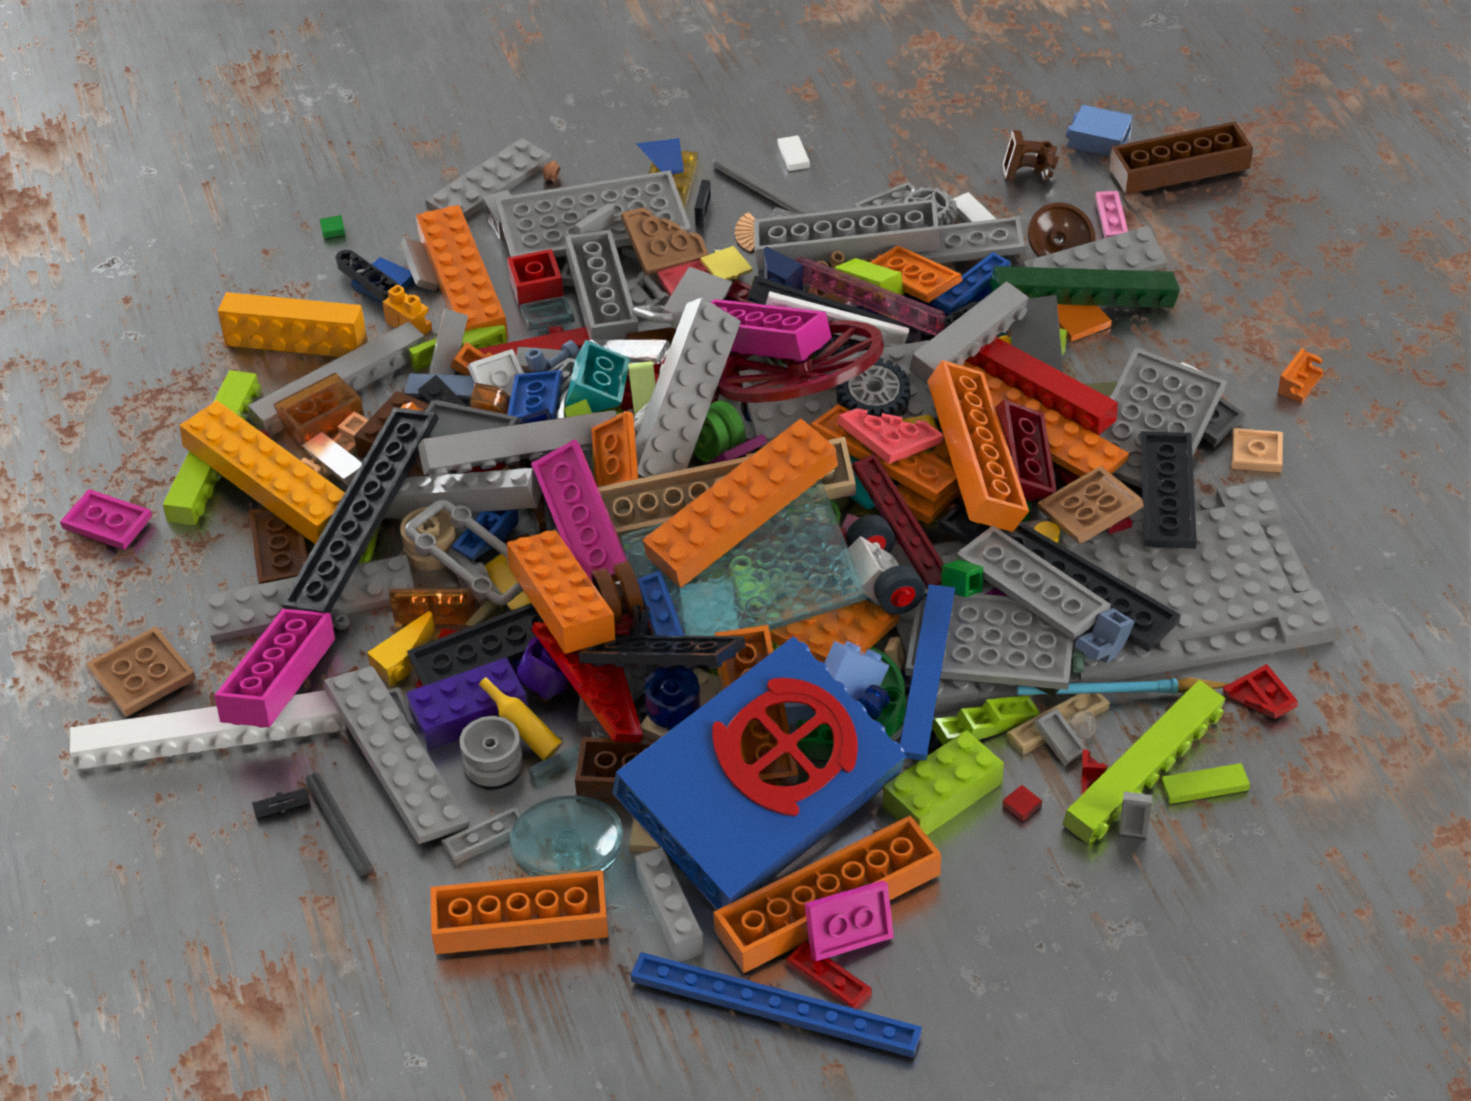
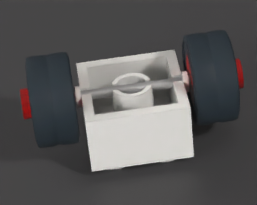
M867 515L853 522L846 532L848 549L839 557L844 566L843 572L853 582V590L862 597L866 595L874 604L881 606L890 614H904L914 609L924 597V584L912 567L899 565L894 556L889 554L895 545V535L888 522L878 515Z

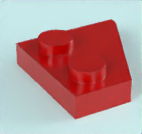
M1268 664L1223 687V694L1226 697L1274 719L1298 707L1297 699Z

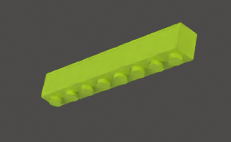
M229 370L214 402L216 400L246 421L250 414L248 405L254 403L256 398H259L261 395V384H258L256 373ZM190 451L162 504L167 522L196 525L199 517L204 513L208 498L212 497L216 481H219L221 478L220 473Z
M1199 679L1067 809L1062 825L1088 845L1096 837L1101 839L1108 831L1109 824L1113 820L1118 822L1121 819L1124 792L1143 794L1142 791L1146 787L1152 788L1158 781L1159 774L1162 771L1168 772L1174 765L1175 758L1179 754L1181 756L1185 755L1190 749L1192 741L1195 738L1201 739L1211 722L1215 724L1219 721L1224 713L1222 706L1226 698Z

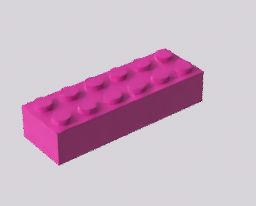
M718 299L710 302L741 321L730 350L732 352L755 354L758 357L771 356L776 359H794V361L800 362L806 360L810 354L821 349L826 342L832 339L826 312Z
M282 609L214 695L220 722L270 728L335 641L331 614Z

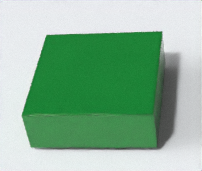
M342 215L319 219L323 239L345 235Z

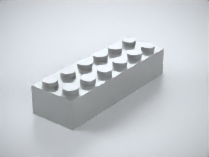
M611 230L567 235L566 258L589 341L603 347L626 345V334L638 332L637 316L632 313L634 306Z

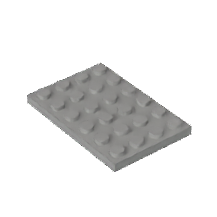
M1135 347L1110 397L1118 402L1117 421L1099 435L1129 453L1128 461L1112 475L1119 480L1142 488L1141 431L1191 433L1192 455H1194L1226 388L1227 381Z
M926 589L922 601L916 606L905 667L906 675L913 676L928 592ZM974 594L965 598L954 595L941 678L1068 690L1074 640L1011 597Z

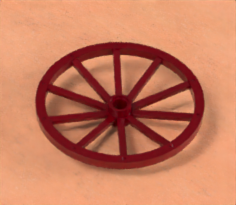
M848 320L828 321L831 334H843L812 361V354L806 360L796 362L794 359H780L787 367L746 360L755 354L733 352L727 358L716 389L719 394L727 399L748 403L783 401L814 394L844 383L870 368L884 351L882 334L878 328L864 322ZM854 334L868 338L829 357ZM869 347L861 357L837 362ZM736 366L771 372L768 374L727 377ZM840 369V370H838V371H836V372H833V373H831V374H829V375L821 374V373H825V372H829V371H833V370ZM766 381L746 388L731 385L733 383ZM786 383L785 385H783V386L780 387V388L767 389V388H770V387H774V386H777V385Z

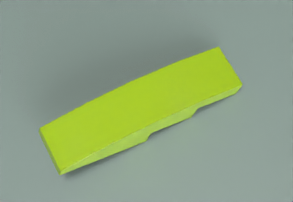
M503 325L464 331L460 350L466 342L476 349L507 343L506 329ZM437 338L409 348L411 364L415 371L431 365Z
M1028 695L987 699L982 707L960 709L957 716L935 718L932 729L942 745H945L966 730L976 739L987 738L1012 730L1038 716L1040 712Z

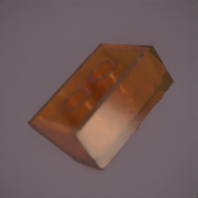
M336 372L273 404L290 438L302 451H304L302 445L321 432L328 437L339 433L338 426L353 412L364 417L361 397Z
M394 587L389 589L395 627H406L430 611L433 615L434 627L466 628L465 624L475 613L476 603L475 597L471 593V587Z

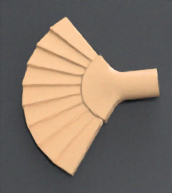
M748 212L738 220L734 230L737 243L746 251L752 252L755 248V218Z

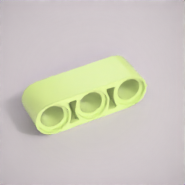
M652 361L628 364L634 416L650 401L656 386Z

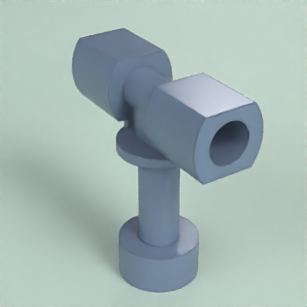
M569 340L561 346L562 352L550 360L545 358L543 351L537 348L528 350L524 356L529 369L535 372H544L552 369L567 358L576 359L580 349L573 341Z

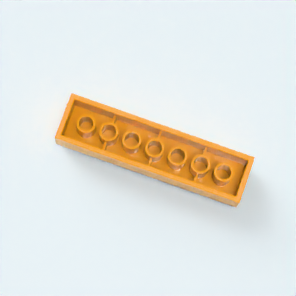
M217 400L179 425L182 446L314 544L317 543L345 492Z

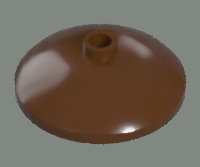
M1055 202L1041 207L1033 215L1028 225V241L1036 256L1042 257L1094 242L1095 230L1091 220L1082 210L1068 203ZM1054 239H1058L1060 244L1056 243Z

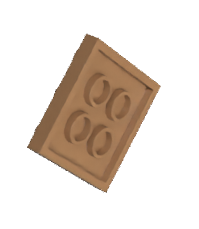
M1102 466L1097 467L1037 503L1039 510L1079 545L1144 507L1142 498Z
M156 626L86 663L88 671L125 717L196 679L194 671Z

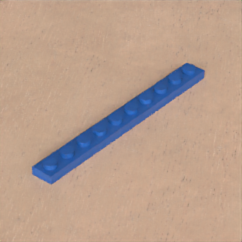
M640 952L631 973V982L913 1058L922 1034V1026Z

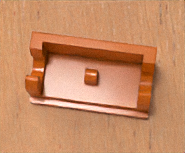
M1301 348L1281 374L1278 394L1302 403L1322 377L1324 371L1314 366L1311 362L1321 364L1323 360L1319 356Z

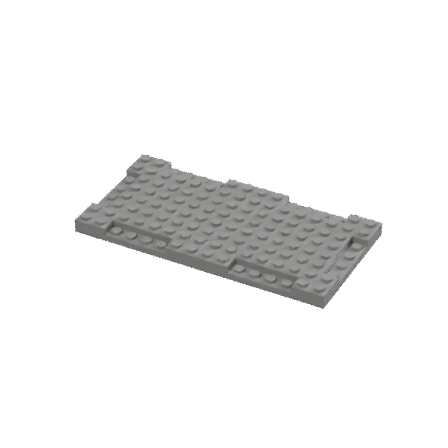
M1266 481L1217 489L1216 496L1195 499L1196 549L1143 547L1142 509L1129 516L1132 520V528L1113 534H1108L1104 530L1080 545L1059 528L1060 537L1057 542L1058 544L1181 614L1180 622L1150 652L1127 640L1117 656L1108 663L1100 659L1093 660L1086 657L1083 661L1084 671L1082 673H1074L1071 662L1069 683L1110 682L1335 641L1337 626L1319 589L1314 590L1281 523L1282 514ZM1049 518L1022 523L1034 529L1040 522L1052 521ZM958 540L935 544L933 547L943 563L947 564L956 561L957 552L967 544ZM895 544L889 554L894 556L899 565L910 566L915 570L900 544ZM983 579V592L977 594L985 595L995 586ZM916 607L907 613L899 614V621L895 626L897 635L901 640L906 662ZM1095 624L1092 625L1089 629H1087L1079 637L1091 633L1094 629ZM940 678L935 713L983 705L987 699L1027 695H1017V685Z

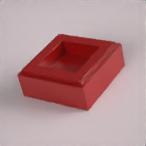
M1021 785L1003 799L1002 806L1023 822L1042 807V800Z

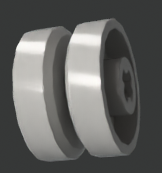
M488 716L472 721L463 729L460 736V749L464 772L471 781L487 787L501 786L512 781L520 773L523 759L519 731L514 723L506 718Z

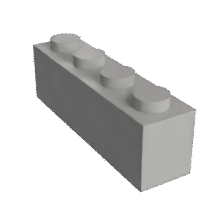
M661 847L635 856L638 880L675 961L683 962L704 955L703 934L663 848Z

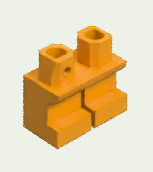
M396 285L388 291L389 298L383 301L386 323L397 328L409 321L423 335L432 330L431 321L425 318L429 308L421 303L418 296L407 295L404 292V288L400 285Z

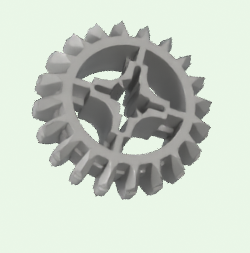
M921 186L918 190L912 188L911 192L907 191L904 196H900L898 203L936 199L938 225H951L956 221V201L953 200L952 195H947L945 190L940 191L939 188L931 189L930 186L929 188Z

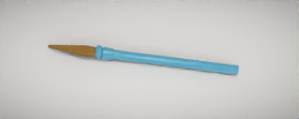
M1188 677L1180 680L1172 678L1171 680L1147 682L1069 683L1068 690L1060 689L1057 694L1132 692L1185 694L1199 679ZM1200 679L1213 690L1228 685V683ZM1016 686L1017 695L1047 694L1035 687Z

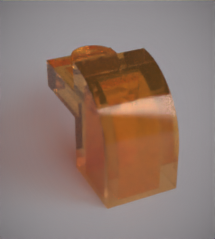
M475 383L470 398V407L507 415L510 397L498 387Z

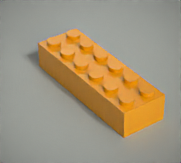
M226 292L217 310L225 346L342 357L365 345L368 341L362 305Z

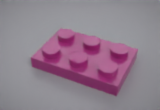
M88 489L62 518L60 524L62 529L125 550L152 518V513L150 509Z
M884 881L805 903L811 958L815 961L894 938L888 884Z

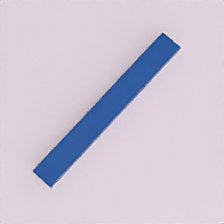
M931 584L928 586L900 743L908 759L927 760L955 587Z

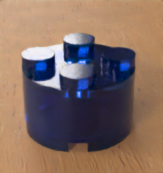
M677 666V669L659 668L648 676L645 683V701L649 719L657 726L670 731L701 707L700 685L698 677L694 672Z

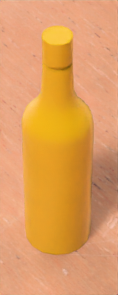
M487 677L480 681L479 686L496 702L499 716L514 723L519 731L520 738L544 762L559 750L563 742L519 698L503 694Z

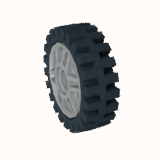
M879 358L877 362L861 374L837 385V403L850 411L857 408L867 410V415L881 417L882 413L901 417L902 414L906 413L909 405L910 380L907 378L906 372L904 370L901 371L899 365L896 364L893 367L892 361L888 360L886 363H883V358Z

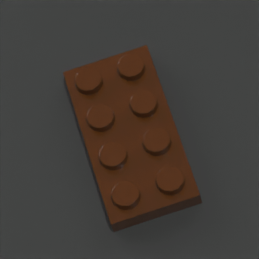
M267 508L249 510L258 583L264 584L297 577L307 560L304 535Z

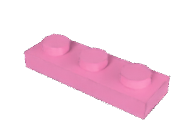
M1118 191L1096 192L1095 201L1104 238L1128 232Z

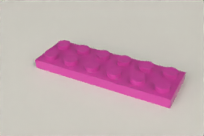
M574 439L532 462L531 465L562 540L591 582V571L603 567L610 572L613 578L612 569L614 564L628 561L581 446Z

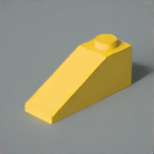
M430 611L426 612L367 652L369 665L374 667L379 677L390 687L396 682L403 680L413 670L407 651L427 644L433 636L435 627L432 613Z

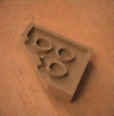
M642 207L622 212L621 220L645 276L693 262L709 255L701 235L694 232L691 234L681 229L680 225L666 218L662 220L652 215L648 209Z

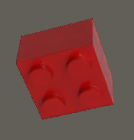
M552 249L507 258L509 279L519 308L564 299L562 277Z

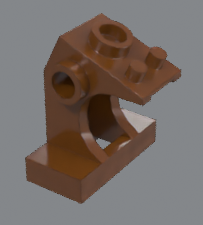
M1012 130L1002 164L1005 179L1014 180L1017 170L1021 167H1033L1034 172L1042 174L1043 181L1046 182L1048 177H1053L1054 172L1050 170L1051 168H1056L1059 157L1055 155L1058 147L1048 141L1023 140L1021 131ZM1031 152H1032V153H1036L1035 156H1034V155H1024L1025 153H1031Z

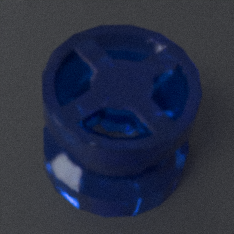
M870 685L865 690V696H860L857 701L863 704L867 714L875 720L881 715L882 709L889 705L890 697L881 687Z

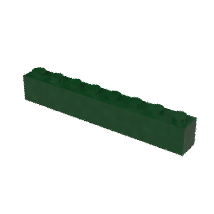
M994 266L989 284L991 291L994 292L1007 281L1028 296V299L1056 295L1057 304L1174 308L1180 292L1174 272Z

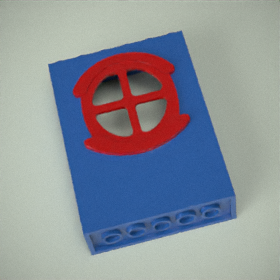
M793 636L619 769L615 775L612 794L660 848H663V851L708 902L718 910L762 888L883 789V785L899 775L907 756L903 747L898 742H893L889 738L884 727L867 714L863 704L855 701L848 694L845 685L840 681H836L830 675L827 666L821 661L818 662L813 657L809 647L804 642H799ZM792 702L811 707L815 711V716L789 735L785 734L765 712L766 708L779 703ZM755 719L775 738L777 745L754 764L748 765L742 759L740 743L745 727L751 720ZM827 724L833 734V751L826 766L818 769L799 750L797 743L819 725ZM789 754L808 774L809 780L794 786H775L763 782L758 777V774L781 755Z

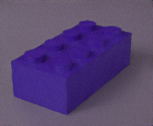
M507 657L406 692L409 710L428 751L459 740L463 729L474 720L488 716L500 717L496 702L479 686L480 681L485 677L503 694L519 698L527 706L526 693Z

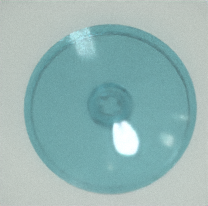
M568 795L541 801L522 813L512 828L510 842L512 855L517 865L528 875L537 877L599 870L604 872L619 857L624 844V835L621 820L611 807L590 797Z

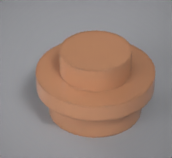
M556 161L547 162L542 170L544 180L547 182L549 180L554 182L560 173L561 166L557 165Z

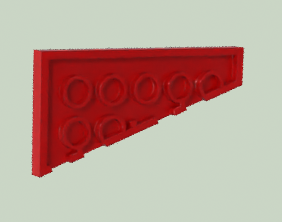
M534 622L533 633L614 742L641 743L643 733L623 667H615L614 664L594 667L591 666V663H580L578 653L583 649L565 654L546 624Z

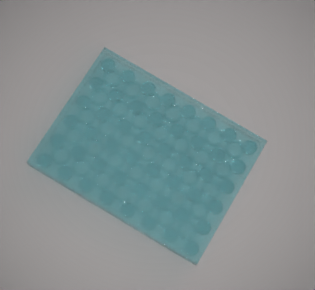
M821 478L682 588H679L662 572L685 636H714L715 632L768 625L770 631L866 600L865 591ZM663 523L621 536L628 561L636 579L660 571L647 558L642 540ZM648 618V623H649V626H650L652 635H655V632H654L653 626H652V624H651L650 618Z

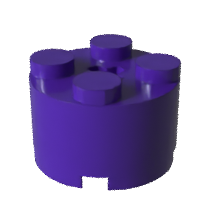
M537 637L532 638L517 667V678L520 684L526 685L533 691L538 692L542 698L552 699L554 695L563 693L570 681Z

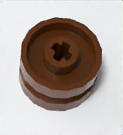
M627 560L614 564L612 569L613 578L604 567L591 571L592 583L614 613V625L622 622L623 611L632 620L633 606L641 605L640 615L643 610L640 587L633 569Z

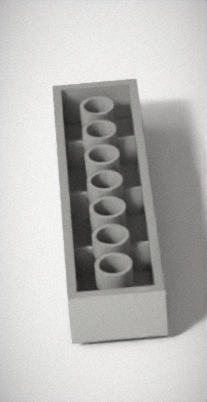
M936 199L754 219V242L758 270H764L763 248L766 246L803 265L816 264L820 260L827 263L834 251L843 253L845 261L854 258L877 257L878 254L882 255L897 245L914 253L941 250Z
M702 297L687 303L635 438L638 479L687 469L740 326V320Z

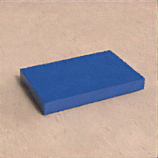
M562 370L516 374L507 415L519 417L521 419L520 424L556 419L564 378Z

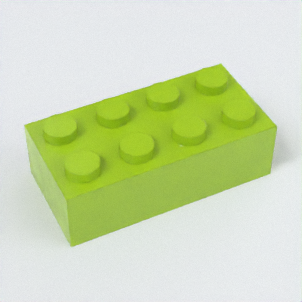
M966 730L928 755L926 761H919L883 785V807L898 821L911 815L923 832L928 835L1003 784L1004 762Z

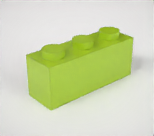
M857 258L834 267L835 282L839 290L881 304L904 295L901 272Z

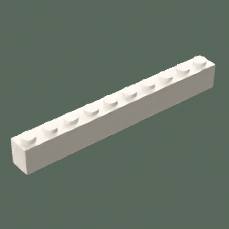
M324 690L294 695L270 728L221 723L217 706L71 727L70 754L75 769H83L346 730V724Z

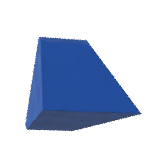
M679 138L635 143L661 172L671 171V174L684 173Z

